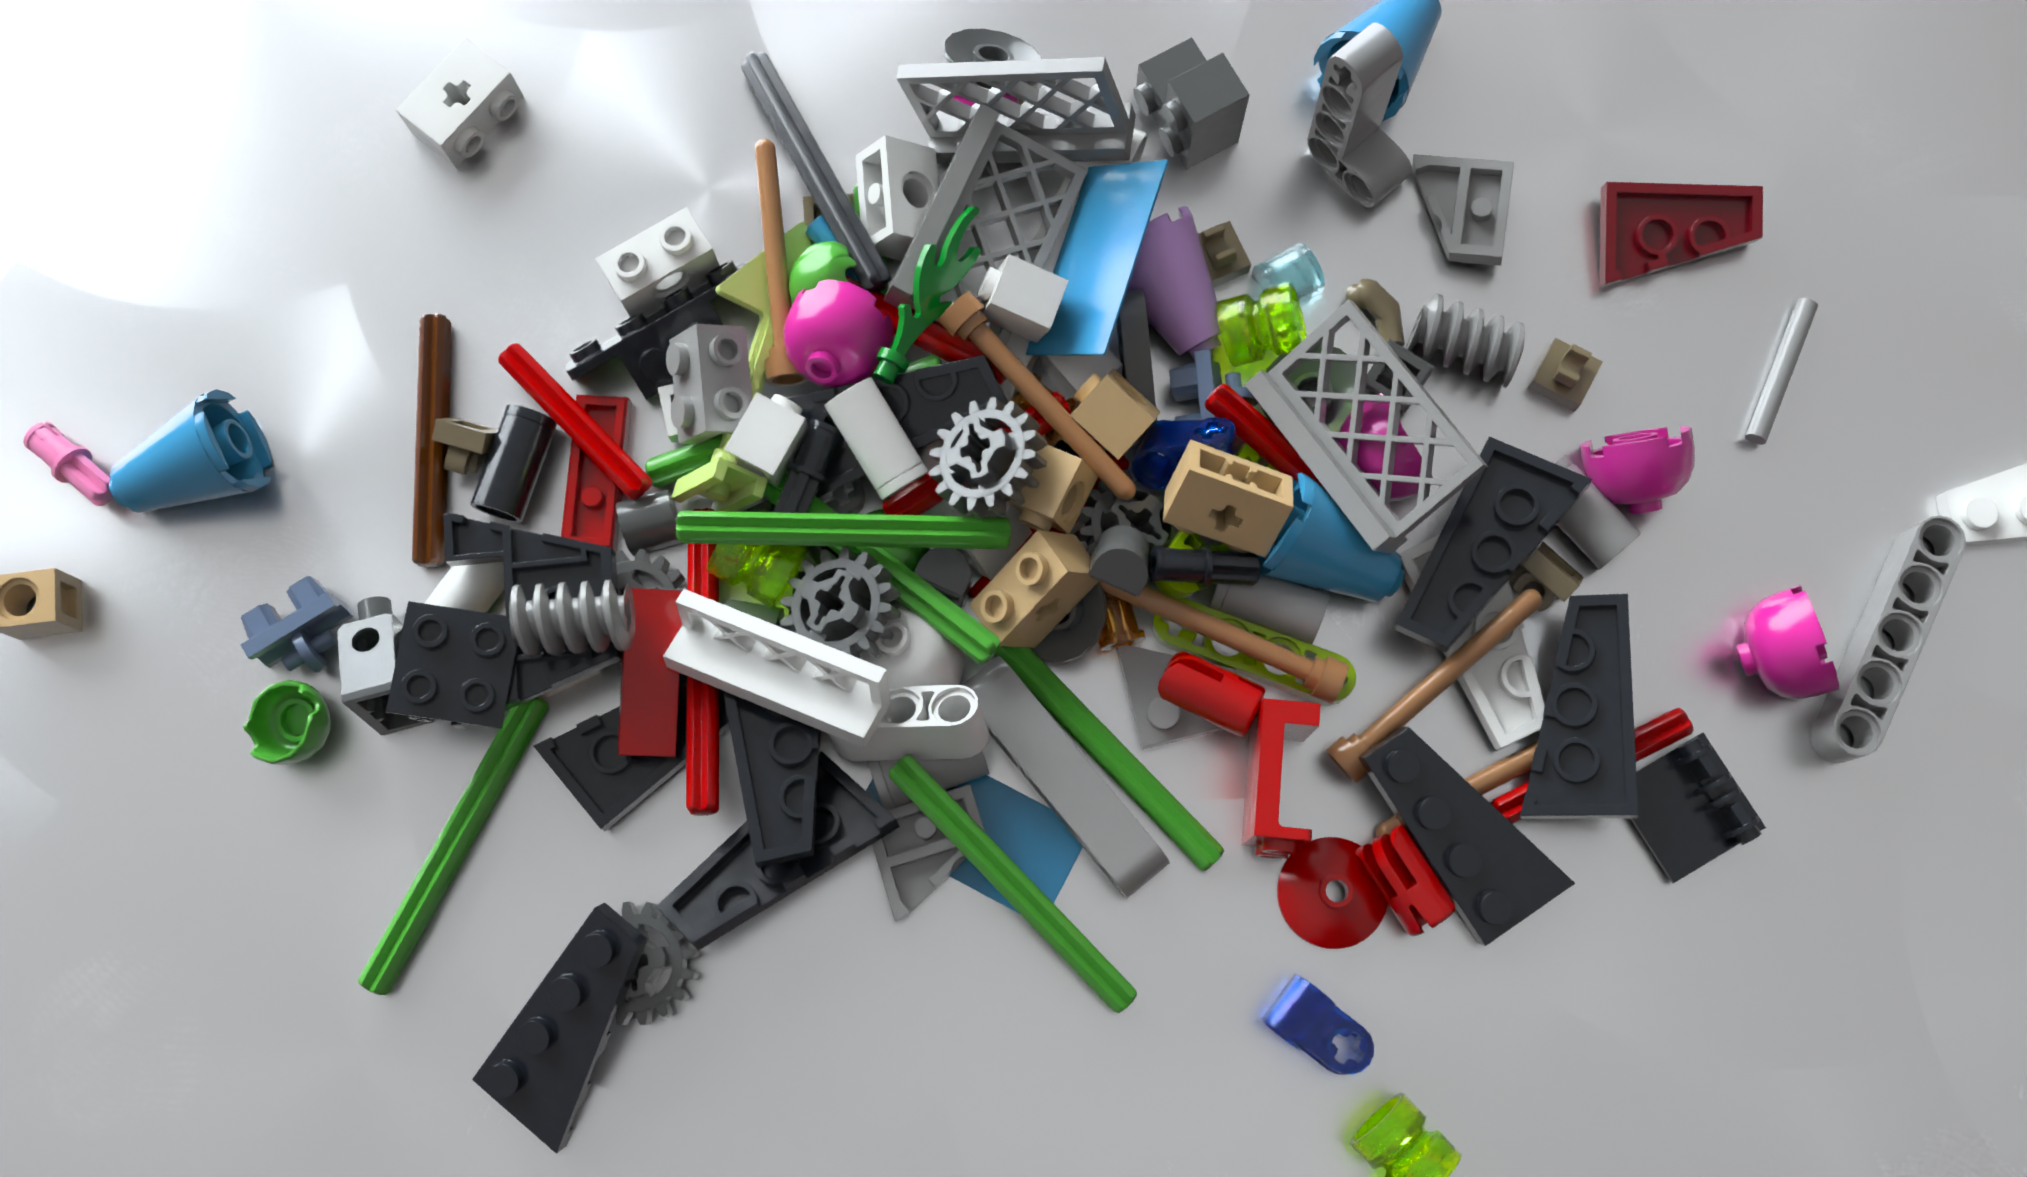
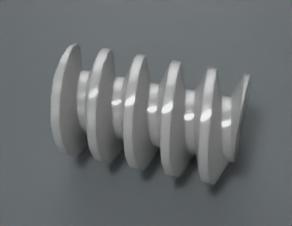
M1436 293L1426 305L1422 306L1406 349L1411 352L1418 342L1423 343V360L1429 361L1438 349L1443 350V367L1449 368L1458 356L1463 357V374L1469 375L1478 363L1483 364V381L1489 382L1500 370L1503 372V388H1507L1515 374L1524 349V323L1516 321L1504 333V316L1496 314L1484 326L1483 309L1476 307L1464 319V303L1456 300L1446 312H1443V295Z
M605 580L601 596L595 597L589 581H582L578 598H572L566 582H560L555 599H549L544 584L539 583L535 585L532 600H526L521 585H514L509 602V622L515 645L520 646L523 653L527 656H536L540 653L542 647L545 648L547 653L558 655L563 651L565 645H567L572 653L580 654L585 651L588 642L597 653L606 651L611 641L619 651L630 649L636 629L635 605L630 582L626 584L624 594L617 595L612 580Z

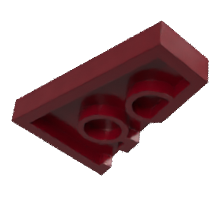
M1606 182L1601 187L1599 289L1758 241L1763 237V186Z

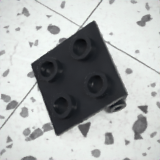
M408 601L386 712L408 715L409 719L431 722V719L502 729L518 647L515 645L511 635L509 616Z
M1704 733L1697 735L1636 772L1638 818L1630 819L1672 883L1677 882L1736 845H1744L1762 834L1760 831L1766 828Z

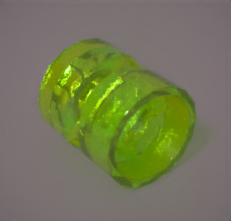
M1292 282L1266 288L1260 294L1257 301L1248 294H1243L1217 302L1219 329L1226 354L1233 367L1264 360L1267 349H1270L1277 356L1290 353L1307 337L1302 309Z
M717 544L706 567V572L731 586L740 582L745 583L748 596L774 609L790 585L787 582L788 579L796 575L806 556L808 547L796 545Z
M1402 1092L1394 1095L1380 1106L1360 1126L1349 1143L1372 1169L1385 1168V1177H1449L1459 1164L1462 1156L1439 1130L1432 1132L1425 1130L1426 1116Z

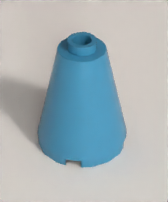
M1381 0L1329 35L1321 43L1314 56V66L1319 62L1322 73L1317 79L1320 88L1328 59L1369 24H1381L1396 37L1403 52V61L1382 121L1395 116L1408 98L1440 20L1442 9L1439 0Z
M215 389L200 395L116 463L110 472V492L118 504L137 513L254 492L269 484L271 477H264V468L272 465V457L266 438L255 418L248 410L238 413L228 403L236 399L228 392Z
M1302 472L1297 473L1299 482L1292 479L1294 507L1266 558L1256 555L1261 561L1260 575L1265 574L1264 576L1372 602H1378L1385 596H1393L1402 584L1405 574L1404 569L1401 567V555L1396 551L1392 554L1373 551L1330 494L1313 478Z

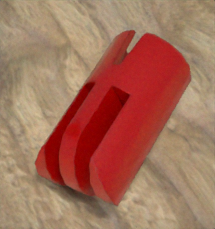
M1181 651L1174 654L1168 662L1159 680L1158 692L1163 700L1191 712L1230 733L1243 737L1248 732L1257 714L1260 702L1264 698L1265 688L1232 671L1225 670L1204 659Z
M1403 824L1391 829L1390 835L1382 834L1375 838L1372 845L1365 844L1355 850L1356 856L1408 935L1417 936L1423 934L1422 926L1428 923L1430 927L1434 928L1454 913L1455 903Z

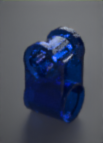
M1218 417L1203 420H1159L1153 422L1146 429L1132 461V471L1135 478L1148 488L1166 489L1190 439L1234 455L1232 442L1236 437L1235 424L1231 420Z
M1297 974L1292 976L1261 1018L1263 1023L1296 1049L1305 1052L1326 1070L1334 1074L1353 1075L1362 1072L1370 1065L1374 1056V1043L1369 1032L1339 1009L1326 994ZM1351 1035L1355 1040L1352 1043L1351 1049L1357 1056L1355 1060L1349 1058L1338 1062L1334 1058L1338 1048L1332 1043L1333 1038L1342 1039Z

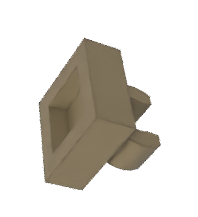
M1230 221L1198 233L1213 287L1250 272L1252 264Z
M1555 338L1547 349L1527 388L1575 412L1585 398L1603 361L1591 356V352L1573 343L1569 345Z
M461 418L436 419L431 440L451 445L445 458L444 469L467 475V472L478 473L482 454L489 453L497 429Z
M1542 542L1522 565L1527 571L1518 577L1513 589L1519 593L1530 582L1541 584L1545 595L1542 597L1541 606L1537 609L1540 612L1546 610L1556 596L1565 602L1580 586L1584 577L1545 542Z

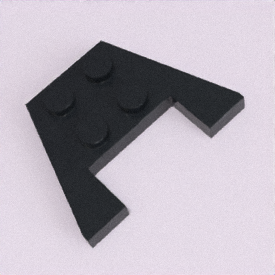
M454 513L443 514L445 562L455 567L503 562L506 616H509L510 595L514 585H521L526 600H532L535 585L543 583L549 599H555L558 584L566 582L572 598H578L582 581H589L594 596L597 597L601 596L604 581L612 580L618 595L616 553L610 547L546 533L541 535L513 529L510 525L496 522L486 523L467 519L464 515ZM612 641L606 651L598 653L592 649L589 642L585 651L580 654L572 653L567 645H565L563 651L558 655H551L542 647L540 653L536 656H527L523 653L520 646L517 647L506 710L621 661V651L615 648ZM451 722V726L457 729L472 726L471 724Z

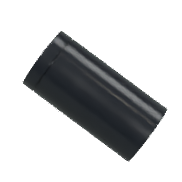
M506 405L470 505L493 517L522 523L557 423L549 416L533 409L519 405Z

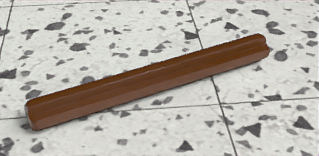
M425 314L419 320L412 561L418 566L428 568L442 566L445 562L443 514L446 513L447 470L444 469V464L448 452V444L431 440L436 419L449 418L451 322L442 314Z

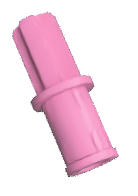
M42 422L37 423L27 431L23 441L25 447L51 468V474L57 481L61 483L69 482L96 506H104L113 498L109 489L111 478L92 462V454L87 448L73 444L50 422H46L45 425Z

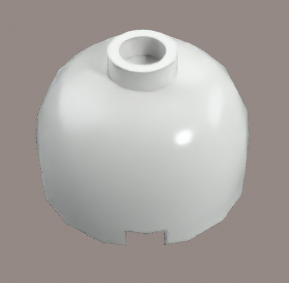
M903 605L895 606L901 612V618L888 620L885 626L894 634L892 640L879 637L875 642L880 654L874 657L867 651L860 653L862 660L887 669L890 689L910 686L959 685L965 666L964 656L959 648Z

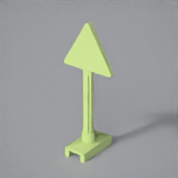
M804 222L798 223L784 234L789 280L794 263L807 247L811 246L810 238L806 235L807 225ZM764 250L715 289L718 295L759 315V323L748 355L752 399L756 392L762 393L766 380L765 359L769 357V349L774 347ZM723 434L720 447L714 449L711 461L679 478L671 499L682 503L698 494L712 500L711 509L715 511L735 512L763 498L768 478L730 462L724 448L732 434Z

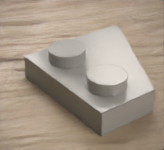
M1413 155L1412 171L1448 261L1501 266L1514 162Z
M1126 644L1117 646L1116 651L1142 750L1224 730L1160 697L1158 692L1159 680L1168 662L1174 655ZM1216 665L1225 670L1227 669L1229 671L1236 673V670L1234 668Z
M971 785L947 791L985 832ZM913 802L887 810L897 819L900 827L872 844L894 921L896 922L904 920L967 859Z

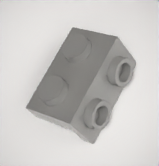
M695 324L671 338L666 353L667 370L673 376L674 387L671 420L674 427L677 428L679 444H700L721 433L733 434L752 401L745 328L743 326Z

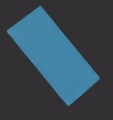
M1168 160L1088 167L1087 175L1083 181L1053 274L1069 281L1051 329L1038 343L1030 340L1026 351L1027 356L1106 355L1166 172Z
M988 775L945 790L947 792L969 784L971 785L985 833L1054 904L1083 847L1051 808ZM872 778L866 792L882 805ZM968 859L950 875L953 879L1019 913Z

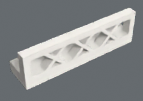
M683 589L676 600L682 627L663 655L667 668L862 748L867 747L891 703L887 669Z

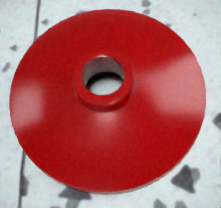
M1338 837L1315 839L1296 850V854L1290 855L1284 863L1277 882L1279 909L1290 929L1304 941L1326 949L1347 948L1367 939L1382 922L1388 904L1355 854V850L1361 847L1359 844ZM1337 881L1344 886L1345 897L1341 902H1334L1328 898L1326 887L1329 882Z

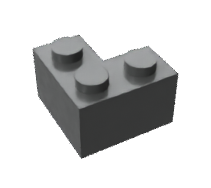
M1191 37L1138 65L1137 83L1133 89L1136 102L1146 116L1152 114L1160 127L1159 137L1165 150L1171 157L1177 155L1186 170L1239 142L1250 94L1224 53L1206 60Z

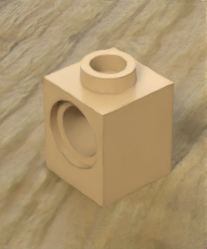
M1113 368L1103 379L1094 372L1073 395L1081 404L1070 416L1119 460L1156 420L1160 411Z
M1047 445L1037 451L1047 461L1046 467L1034 469L1032 476L1040 483L1037 488L1025 486L1021 490L1025 503L1021 506L1012 499L1009 502L1021 513L1018 520L1024 525L1036 531H1049L1052 527L1070 534L1098 476L1083 459Z
M56 568L0 575V633L19 640L83 631L82 581ZM36 596V603L33 609L26 614L29 601Z

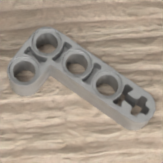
M1378 23L1369 24L1328 59L1307 138V144L1313 157L1357 202L1367 208H1373L1412 174V166L1407 155L1380 128L1403 61V52L1399 42L1390 30Z

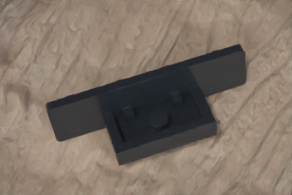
M733 260L725 262L705 275L709 281L705 285L690 292L688 286H685L664 297L660 301L664 308L653 315L645 318L643 313L640 312L615 326L618 335L602 344H599L595 338L575 348L569 353L573 361L565 365L567 374L571 380H575L619 355L645 399L657 394L658 387L673 384V376L668 372L666 365V353L670 345L669 340L695 324L723 325L710 301L720 296L716 293V287L743 267L745 263L735 266Z

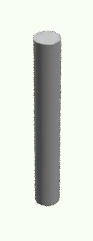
M1799 298L1795 304L1747 429L1745 439L1749 442L1759 445L1766 444L1818 308V304L1814 300Z

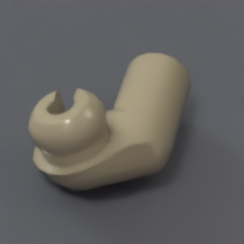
M1361 279L1359 284L1350 285L1345 293L1346 301L1348 299L1353 301L1361 311L1367 309L1375 317L1376 330L1388 343L1391 339L1403 347L1405 342L1398 301L1376 280Z

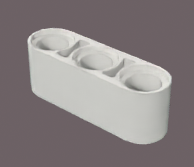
M962 685L889 688L891 703L866 748L828 734L837 754L843 759L850 761L900 760L907 754L913 756L915 760L964 759L980 753L986 747L989 740L988 727L978 697L972 689Z

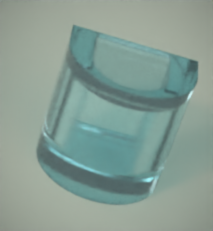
M1299 242L1257 264L1252 270L1253 276L1278 315L1319 294L1325 286L1321 266L1314 253L1303 242Z

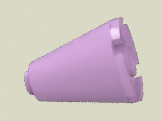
M1182 206L1178 208L1180 219L1172 222L1168 213H1165L1149 221L1127 291L1143 290L1149 323L1179 356L1190 352L1195 360V351L1207 349L1213 351L1222 344L1217 336L1226 331L1193 215L1187 206Z

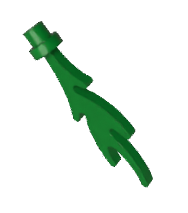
M968 207L956 220L945 239L937 265H935L936 246L934 244L924 245L916 265L913 280L915 315H912L909 304H900L898 306V327L891 349L881 347L876 356L879 364L873 375L880 381L893 385L897 375L906 372L910 361L905 357V354L918 336L953 303L952 301L940 302V297L953 289L964 278L981 252L979 247H969L966 253L959 260L957 259V252L963 234L970 222L979 214L978 207Z

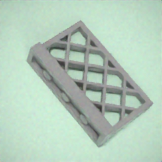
M1105 57L899 65L896 79L930 137L928 147L936 149L937 164H950L981 103L1000 113L996 121L1071 161H1116L1130 159L1136 114L1132 103L1123 104ZM1095 78L1096 83L1089 87L1073 79ZM1021 80H1034L1043 84V86L1038 89ZM970 82H983L992 86V88L988 91ZM921 84H933L942 88V90L937 92ZM1058 91L1076 100L1069 103L1054 96V94ZM1008 93L1025 102L1020 105L1002 96ZM955 95H958L969 101L974 102L975 104L973 106H969L956 99H953V97ZM999 140L997 141L992 151L995 163L1021 162L1017 150Z
M981 103L948 166L883 301L897 308L900 304H909L915 310L913 280L916 265L924 245L934 244L936 246L935 265H937L943 244L952 226L963 211L968 207H974L970 198L973 191L990 186L994 188L1002 212L981 218L976 216L965 230V232L972 231L976 245L981 250V256L977 258L971 269L982 265L985 266L986 272L989 267L996 269L994 262L1006 259L1009 254L1013 256L1018 255L1019 259L1043 268L1088 170L996 121L1000 113ZM998 140L1017 150L1023 167L999 174L992 155ZM1032 159L1038 161L1039 163L1033 164ZM986 166L989 177L979 179ZM1053 169L1071 179L1064 194L1046 198L1037 173ZM1027 176L1036 202L1012 208L1003 183ZM1059 205L1053 217L1050 207ZM1040 211L1047 232L1044 238L1025 243L1016 217ZM1006 221L1015 246L990 253L981 227ZM1038 249L1033 261H1031L1028 252ZM961 280L954 287L958 298L966 293L963 281ZM976 297L982 304H984L985 300ZM1001 328L996 336L1007 345L1012 332Z
M1349 299L1268 373L1260 370L1245 384L1373 551L1392 554L1408 540L1405 536L1488 467L1362 311ZM1351 320L1360 331L1358 355L1333 354L1335 333ZM1370 344L1380 356H1369ZM1322 345L1321 353H1314ZM1304 361H1320L1317 392L1299 391L1288 375ZM1332 362L1357 363L1353 394L1328 392ZM1368 364H1387L1393 371L1391 396L1365 394ZM1403 385L1413 397L1402 396ZM1306 399H1316L1315 410ZM1327 400L1352 401L1349 433L1333 432L1325 424ZM1364 402L1390 404L1386 435L1360 433ZM1401 404L1420 405L1427 413L1425 437L1398 436ZM1437 426L1447 439L1436 438ZM1338 439L1348 440L1347 451ZM1359 441L1385 442L1382 474L1364 473L1357 465ZM1397 443L1423 445L1420 477L1393 475ZM1435 446L1455 447L1468 463L1450 479L1431 478ZM1370 480L1381 481L1380 492ZM1392 482L1419 484L1417 507L1403 519H1400L1390 506ZM1430 485L1440 486L1429 496Z

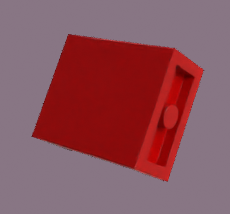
M1263 698L1250 726L1241 846L1255 847V856L1288 859V855L1296 854V850L1307 845L1312 840L1311 829L1283 827L1279 824L1278 820L1284 741L1304 742L1319 727L1321 708L1319 703Z

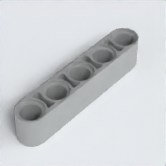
M1941 515L1931 516L1899 534L1893 542L1838 668L1839 690L1827 693L1812 728V746L1816 753L1824 760L1832 763L1848 762L1870 755L1877 751L1882 744L1965 550L1966 538L1964 531L1951 518ZM1923 537L1927 538L1934 546V555L1924 547ZM1902 583L1907 584L1914 592V602L1909 600L1903 593ZM1882 629L1889 632L1893 637L1895 643L1894 650L1887 647L1882 640ZM1861 676L1866 677L1874 687L1873 698L1864 693L1860 682ZM1841 723L1846 725L1853 733L1854 742L1852 747L1845 744L1840 736Z
M1000 656L994 658L962 684V686L972 689L977 695L991 737L1126 899L1170 864L1167 856Z

